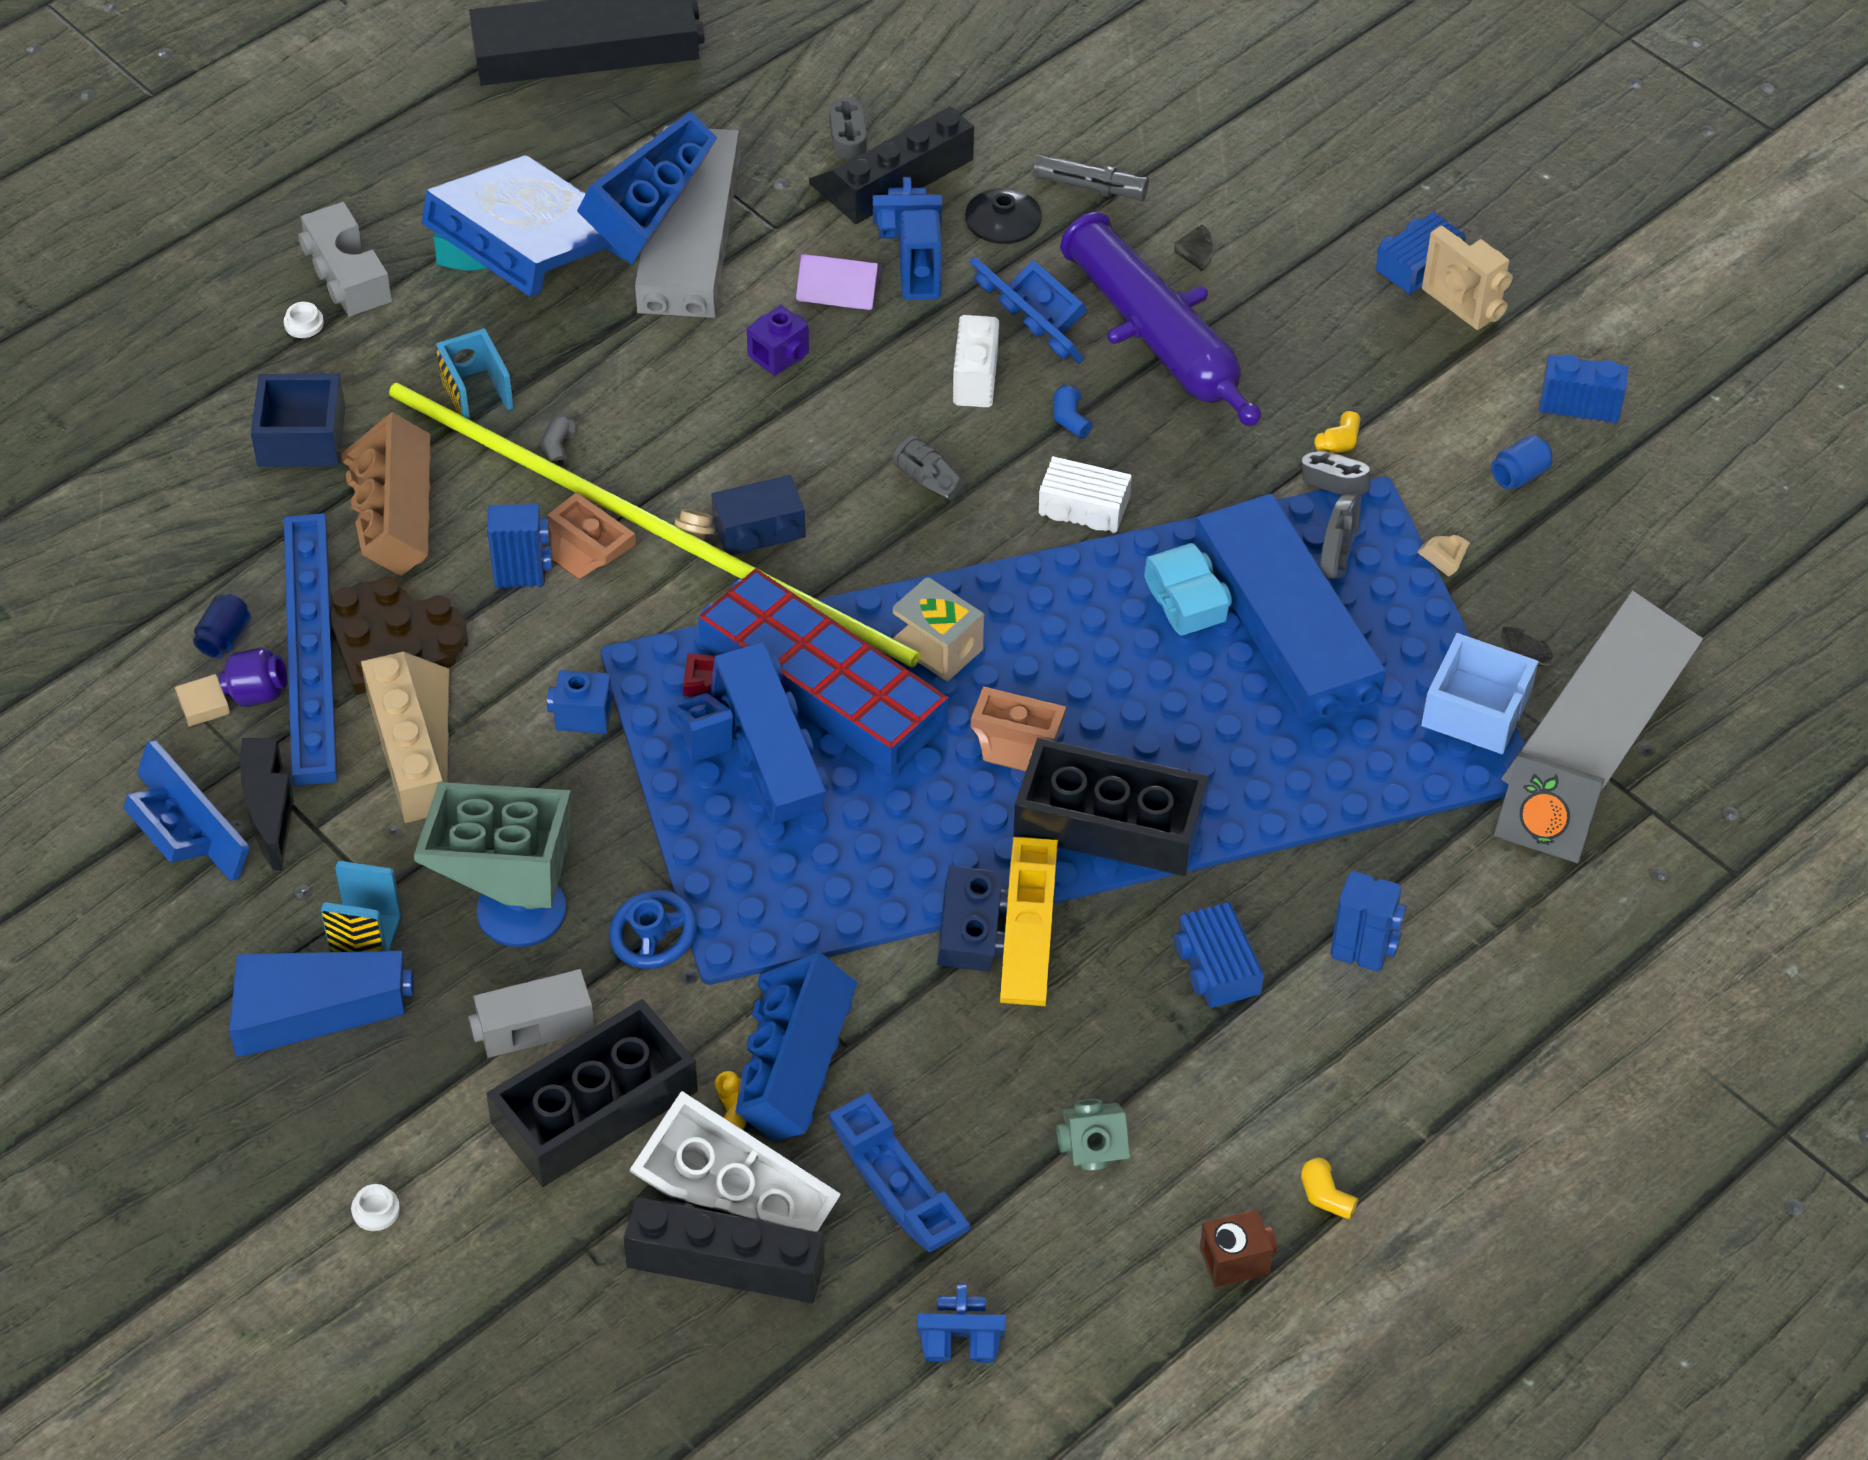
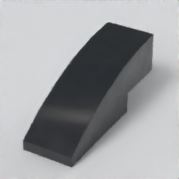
M242 738L240 754L241 784L252 831L262 854L272 870L282 871L294 803L289 774H282L283 764L277 739Z

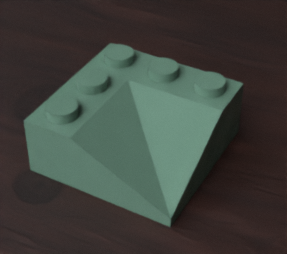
M439 782L414 853V861L505 905L522 906L527 909L551 908L572 836L571 790Z

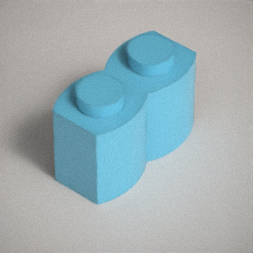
M1189 543L1147 557L1144 573L1147 585L1155 599L1163 606L1170 624L1180 636L1226 622L1228 607L1232 603L1231 594L1227 585L1223 582L1220 583L1213 575L1212 564L1206 553H1201L1193 543Z

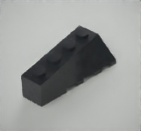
M949 106L829 172L809 178V184L854 224H858L873 216V195H888V188H903V177H911V188H923L972 161L974 157V125Z
M650 1184L636 1197L624 1235L627 1268L813 1304L824 1266V1233L723 1214L709 1207L668 1197Z

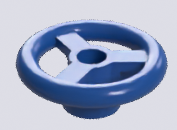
M652 890L640 893L626 901L615 913L609 929L611 947L620 960L635 968L656 969L669 965L683 956L692 945L697 931L696 914L690 903L674 892ZM661 903L670 905L678 911L666 913ZM626 921L631 924L633 930L641 937L642 946L640 954L629 950L624 943L623 928ZM684 925L681 937L676 944L667 951L655 955L658 941L664 938L667 931Z

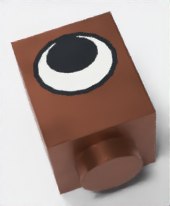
M1258 1209L1203 1223L1200 1250L1214 1287L1269 1275L1272 1255L1277 1254V1242L1271 1226L1264 1227Z

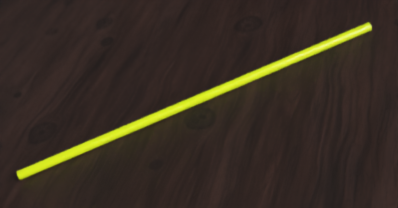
M394 383L389 390L390 397L575 493L577 492L582 497L740 579L745 578L755 569V567L400 383ZM763 572L880 652L911 668L915 667L920 659L919 652Z

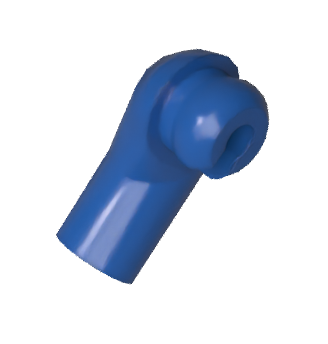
M1063 385L1057 389L1053 396V418L1064 428L1080 439H1083L1090 433L1093 423L1077 412V399H1081L1080 391L1075 387Z

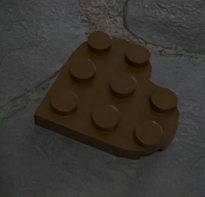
M382 577L377 581L361 582L350 588L339 589L333 595V606L330 610L333 635L355 695L366 693L361 661L406 652L449 668L456 663L455 657L463 650L464 646L467 647L468 645L465 619L458 609L451 606L450 600L445 596L437 595L426 600L412 601L407 592L400 588L398 582L392 577Z

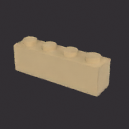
M406 652L361 661L368 700L404 822L409 823L427 818L438 783H448L450 671L446 667Z

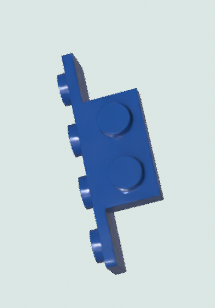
M975 256L969 261L977 272L973 277L974 280L988 294L993 290L999 293L1001 296L998 298V301L1013 316L1019 311L1026 317L1022 322L1035 336L1039 338L1044 333L1050 339L1047 343L1048 346L1061 359L1064 360L1069 356L1077 364L1084 360L1075 345L1064 334L1087 311V308L1037 262L1032 260L1007 285Z
M156 740L147 742L138 768V776L150 790L128 794L123 807L124 810L170 863L208 855L230 881L239 879L249 852V845Z

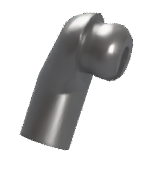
M558 415L552 418L540 440V446L546 460L562 468H565L569 463V459L562 446L563 440L573 439L572 433H577V423L574 419L567 418L565 415Z

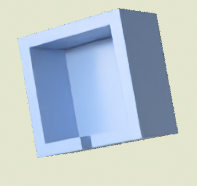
M1456 633L1428 690L1421 726L1503 755L1516 728L1517 721H1519L1532 694L1538 661Z

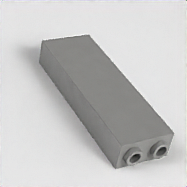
M709 129L718 138L698 171L641 252L635 283L637 313L715 318L740 163L739 130Z
M1632 591L1520 752L1604 778L1603 790L1703 638ZM1516 758L1501 778L1507 784L1510 782Z

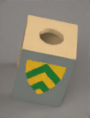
M930 578L923 579L893 606V614L909 624L893 639L919 652L920 659L918 663L947 682L983 650L984 613Z

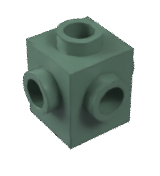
M1086 1099L1075 1102L1074 1108L1062 1110L1064 1124L1056 1126L1058 1147L1060 1153L1067 1152V1156L1074 1166L1080 1165L1082 1170H1099L1108 1167V1161L1130 1159L1126 1113L1118 1103L1102 1104L1100 1099Z

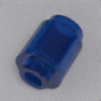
M235 595L215 596L194 629L195 637L193 638V643L195 647L203 654L212 658H222L225 653L231 652L251 620V614L246 603Z

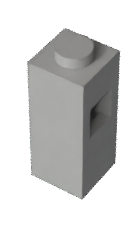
M581 969L474 995L476 1014L468 1016L474 1043L483 1041L487 1058L581 1035L594 1028L592 1004Z

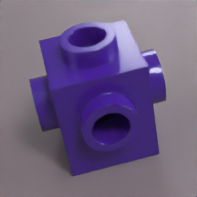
M779 305L768 314L762 315L755 323L746 328L748 357L774 376L793 363L801 361L809 353V324L800 315L792 313L783 305Z

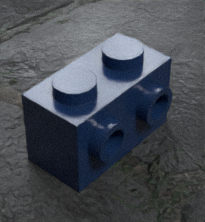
M791 475L711 493L713 523L724 551L730 555L750 552L755 549L788 543L806 537L805 509Z
M949 865L945 881L937 965L990 972L994 956L1002 957L1005 930H998L997 924L998 915L1006 916L1009 890L1001 888L1003 872Z

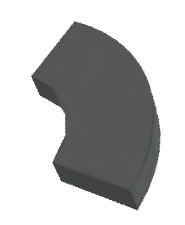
M1343 494L1334 506L1327 526L1320 569L1326 578H1344L1346 576L1350 549L1355 537L1359 535L1361 494Z

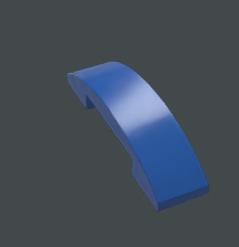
M869 1093L829 1113V1120L858 1171L882 1205L914 1241L928 1252H932L970 1231V1224L945 1191L940 1194L937 1193L894 1137L893 1124Z

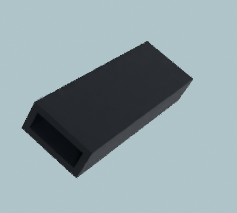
M544 0L469 9L480 86L699 59L698 44L705 43L702 21H695L699 20L697 0Z

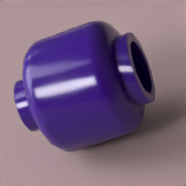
M263 647L230 655L226 661L225 671L220 673V685L223 693L227 697L231 696L236 704L241 707H251L277 700L281 695L282 688H285L288 682L287 671L282 658Z

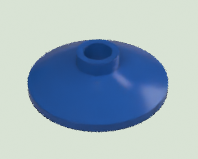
M557 886L551 908L527 909L522 906L505 905L481 893L477 903L478 922L484 933L500 944L511 947L536 945L553 936L562 926L566 916V899L561 888Z

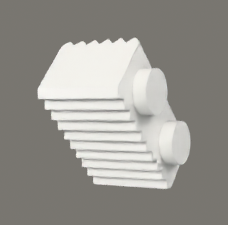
M972 315L959 317L953 372V403L956 405L990 407L993 404L999 338V320L996 317Z
M1052 456L1049 468L1040 486L1039 514L1041 516L1047 515L1056 521H1071L1073 524L1078 522L1081 526L1086 524L1094 530H1110L1112 533L1118 531L1130 499L1132 475Z

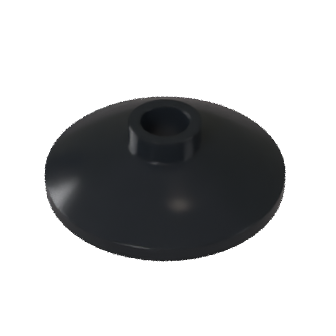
M995 188L976 195L968 203L965 219L968 228L977 237L992 243L1011 244L1029 238L1038 230L1041 223V209L1031 196L1022 191L1010 188Z

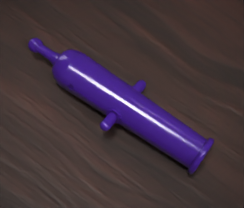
M1095 211L1083 214L1072 222L1063 234L1060 245L1064 258L1076 262L1126 320L1125 323L1108 332V341L1112 344H1117L1132 336L1135 338L1140 337L1189 395L1208 403L1224 399L1237 411L1238 418L1245 426L1256 425L1260 421L1262 413L1256 404L1249 403L1237 389L1241 378V368L1234 351L1191 308L1207 299L1208 290L1204 286H1198L1185 293L1175 292L1112 229L1108 215Z

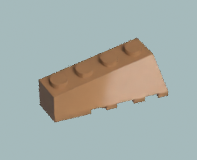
M391 412L341 453L342 462L349 466L350 470L345 474L347 484L353 487L355 495L350 500L352 509L359 512V517L355 524L362 555L403 576L415 565H420L426 559L429 552L430 434Z

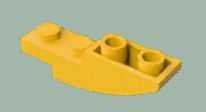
M1013 837L1000 1003L1046 1006L1058 840Z

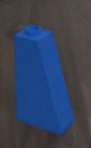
M402 951L237 954L229 1027L235 1056H247L404 1015L406 996H413L414 994L413 969L405 968Z

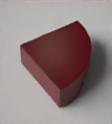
M687 654L683 696L700 695L711 691L714 657L716 655Z

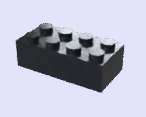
M1037 738L1015 802L1013 837L1058 840L1057 847L1186 876L1206 809L1209 776Z
M641 999L488 1091L486 1095L491 1124L540 1185L545 1187L669 1110L681 1091L689 1096L698 1092L696 1060L648 1004Z

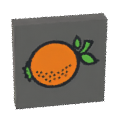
M1519 752L1494 836L1579 863L1605 779Z

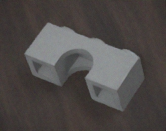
M344 202L301 216L303 232L298 234L300 245L306 256L310 254L313 256V265L319 279L326 278L328 291L334 304L340 303L348 317L392 302L388 273L374 250L362 252L358 224Z

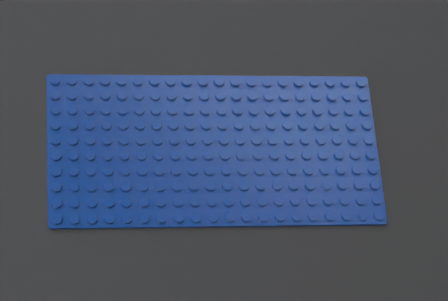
M1385 476L1370 479V490L1361 495L1359 535L1355 537L1350 549L1346 576L1344 578H1327L1386 669L1382 698L1376 699L1368 705H1358L1337 712L1332 717L1319 718L1307 723L1303 721L1232 605L1228 607L1226 622L1180 636L1170 624L1163 606L1151 593L1144 577L1147 557L1189 543L1194 544L1197 517L817 599L893 639L909 625L893 614V606L923 579L930 578L984 613L983 650L948 682L920 663L911 668L888 656L948 697V725L892 775L798 712V716L795 718L800 730L807 729L814 748V753L811 756L816 768L823 767L829 782V791L825 794L822 810L773 825L753 784L752 771L756 770L754 765L744 766L739 755L737 744L738 732L732 733V748L729 751L692 762L683 731L670 721L667 706L698 696H683L687 654L715 655L700 644L699 625L610 644L601 649L605 672L611 674L612 695L673 891L686 899L696 914L697 931L691 949L701 981L707 985L767 972L821 952L826 957L940 931L945 881L949 865L1003 872L1001 888L1009 889L1015 802L1026 772L983 760L979 738L971 728V717L983 686L1066 706V718L1056 742L1209 776L1206 809L1187 872L1503 798L1506 795L1509 784L1501 778L1525 743L1516 727L1502 755L1421 726L1428 690L1456 633L1468 637L1471 636L1436 566L1418 553L1419 548L1424 543L1393 481ZM1323 489L1277 499L1276 501L1320 567L1330 516L1335 504L1342 495ZM1057 847L1053 904L1177 874Z

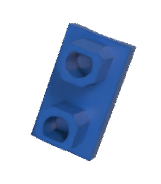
M903 177V188H888V195H873V223H877L880 238H897L900 236V214L903 211L936 210L939 212L941 223L942 195H926V188H911V177Z
M957 1282V1296H937V1311H956V1314L917 1313V1336H922L925 1361H951V1337H971L970 1361L976 1363L996 1362L1000 1338L1005 1337L1006 1315L966 1314V1311H986V1297H967V1283Z

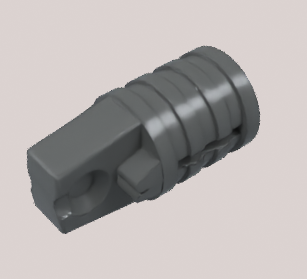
M911 435L904 439L893 455L892 462L897 468L909 475L922 487L928 488L950 500L955 498L965 483V479L951 466L945 457L938 454L933 448H930L928 444L921 441L916 435ZM905 450L910 453L908 456L904 454Z

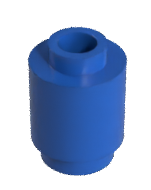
M1527 435L1497 454L1496 460L1491 464L1493 477L1505 489L1522 487L1551 468V447L1545 440L1535 435Z

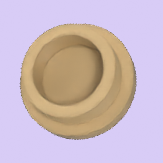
M682 509L680 518H676L674 526L701 540H705L706 534H714L716 528L712 526L714 516L694 510Z

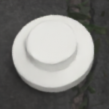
M298 302L291 305L284 317L286 332L297 338L314 336L321 331L324 325L322 313L314 304L309 302Z
M371 1184L365 1186L357 1193L352 1202L351 1211L353 1219L359 1227L368 1231H379L388 1228L396 1221L399 1216L400 1205L393 1191L380 1184Z

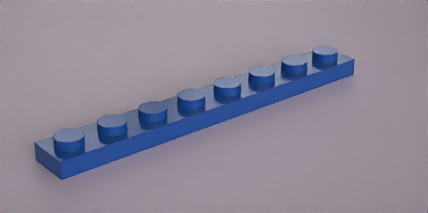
M325 513L284 517L292 779L294 786L338 782L327 520Z

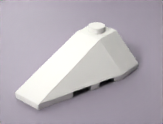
M683 1091L680 1092L629 1170L668 1197L754 1220L811 1231L819 1230L841 1195Z

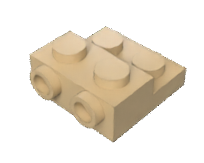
M1442 225L1430 233L1422 289L1477 331L1491 321H1498L1506 312L1508 304L1502 298L1504 291L1512 282L1513 275L1508 272L1509 259L1482 239L1469 246L1460 237L1454 235Z

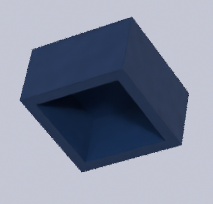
M340 373L258 375L251 427L257 467L339 466L345 416V401Z

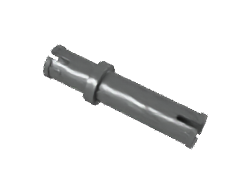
M1042 154L1037 156L1034 165V178H1042L1101 191V195L1107 197L1115 194L1144 201L1149 187L1148 177L1117 172V168L1111 166L1102 169L1077 162L1051 158Z

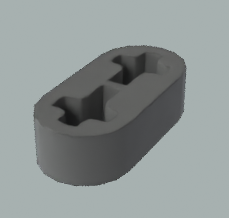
M848 97L833 101L829 109L833 150L839 157L854 159L865 153L867 148V132L862 104L858 100ZM843 115H849L851 120H844ZM852 136L853 141H847L846 137Z
M1327 451L1311 452L1302 458V479L1309 485L1339 495L1346 493L1362 495L1370 490V468L1365 463Z

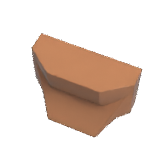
M577 492L547 515L552 534V561L578 580L597 567L609 564L636 545L634 532Z
M983 686L971 717V728L979 738L983 760L1026 772L1037 738L1057 741L1066 718V706Z

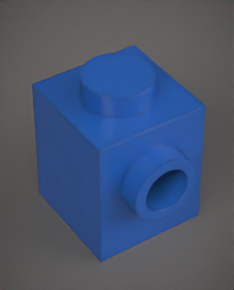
M559 670L556 687H549L547 695V712L554 713L556 730L607 734L613 704L611 674Z

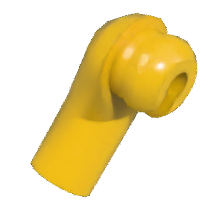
M1352 411L1344 412L1341 415L1339 427L1329 428L1325 433L1316 435L1314 440L1316 450L1335 454L1352 450L1357 443L1361 420L1360 415Z
M732 1071L722 1072L715 1079L714 1087L718 1092V1098L727 1111L723 1118L744 1130L747 1121L735 1112L741 1078H738Z
M1317 1157L1307 1161L1302 1167L1301 1180L1308 1201L1318 1208L1350 1220L1356 1209L1358 1198L1335 1188L1330 1172L1332 1168L1327 1160Z

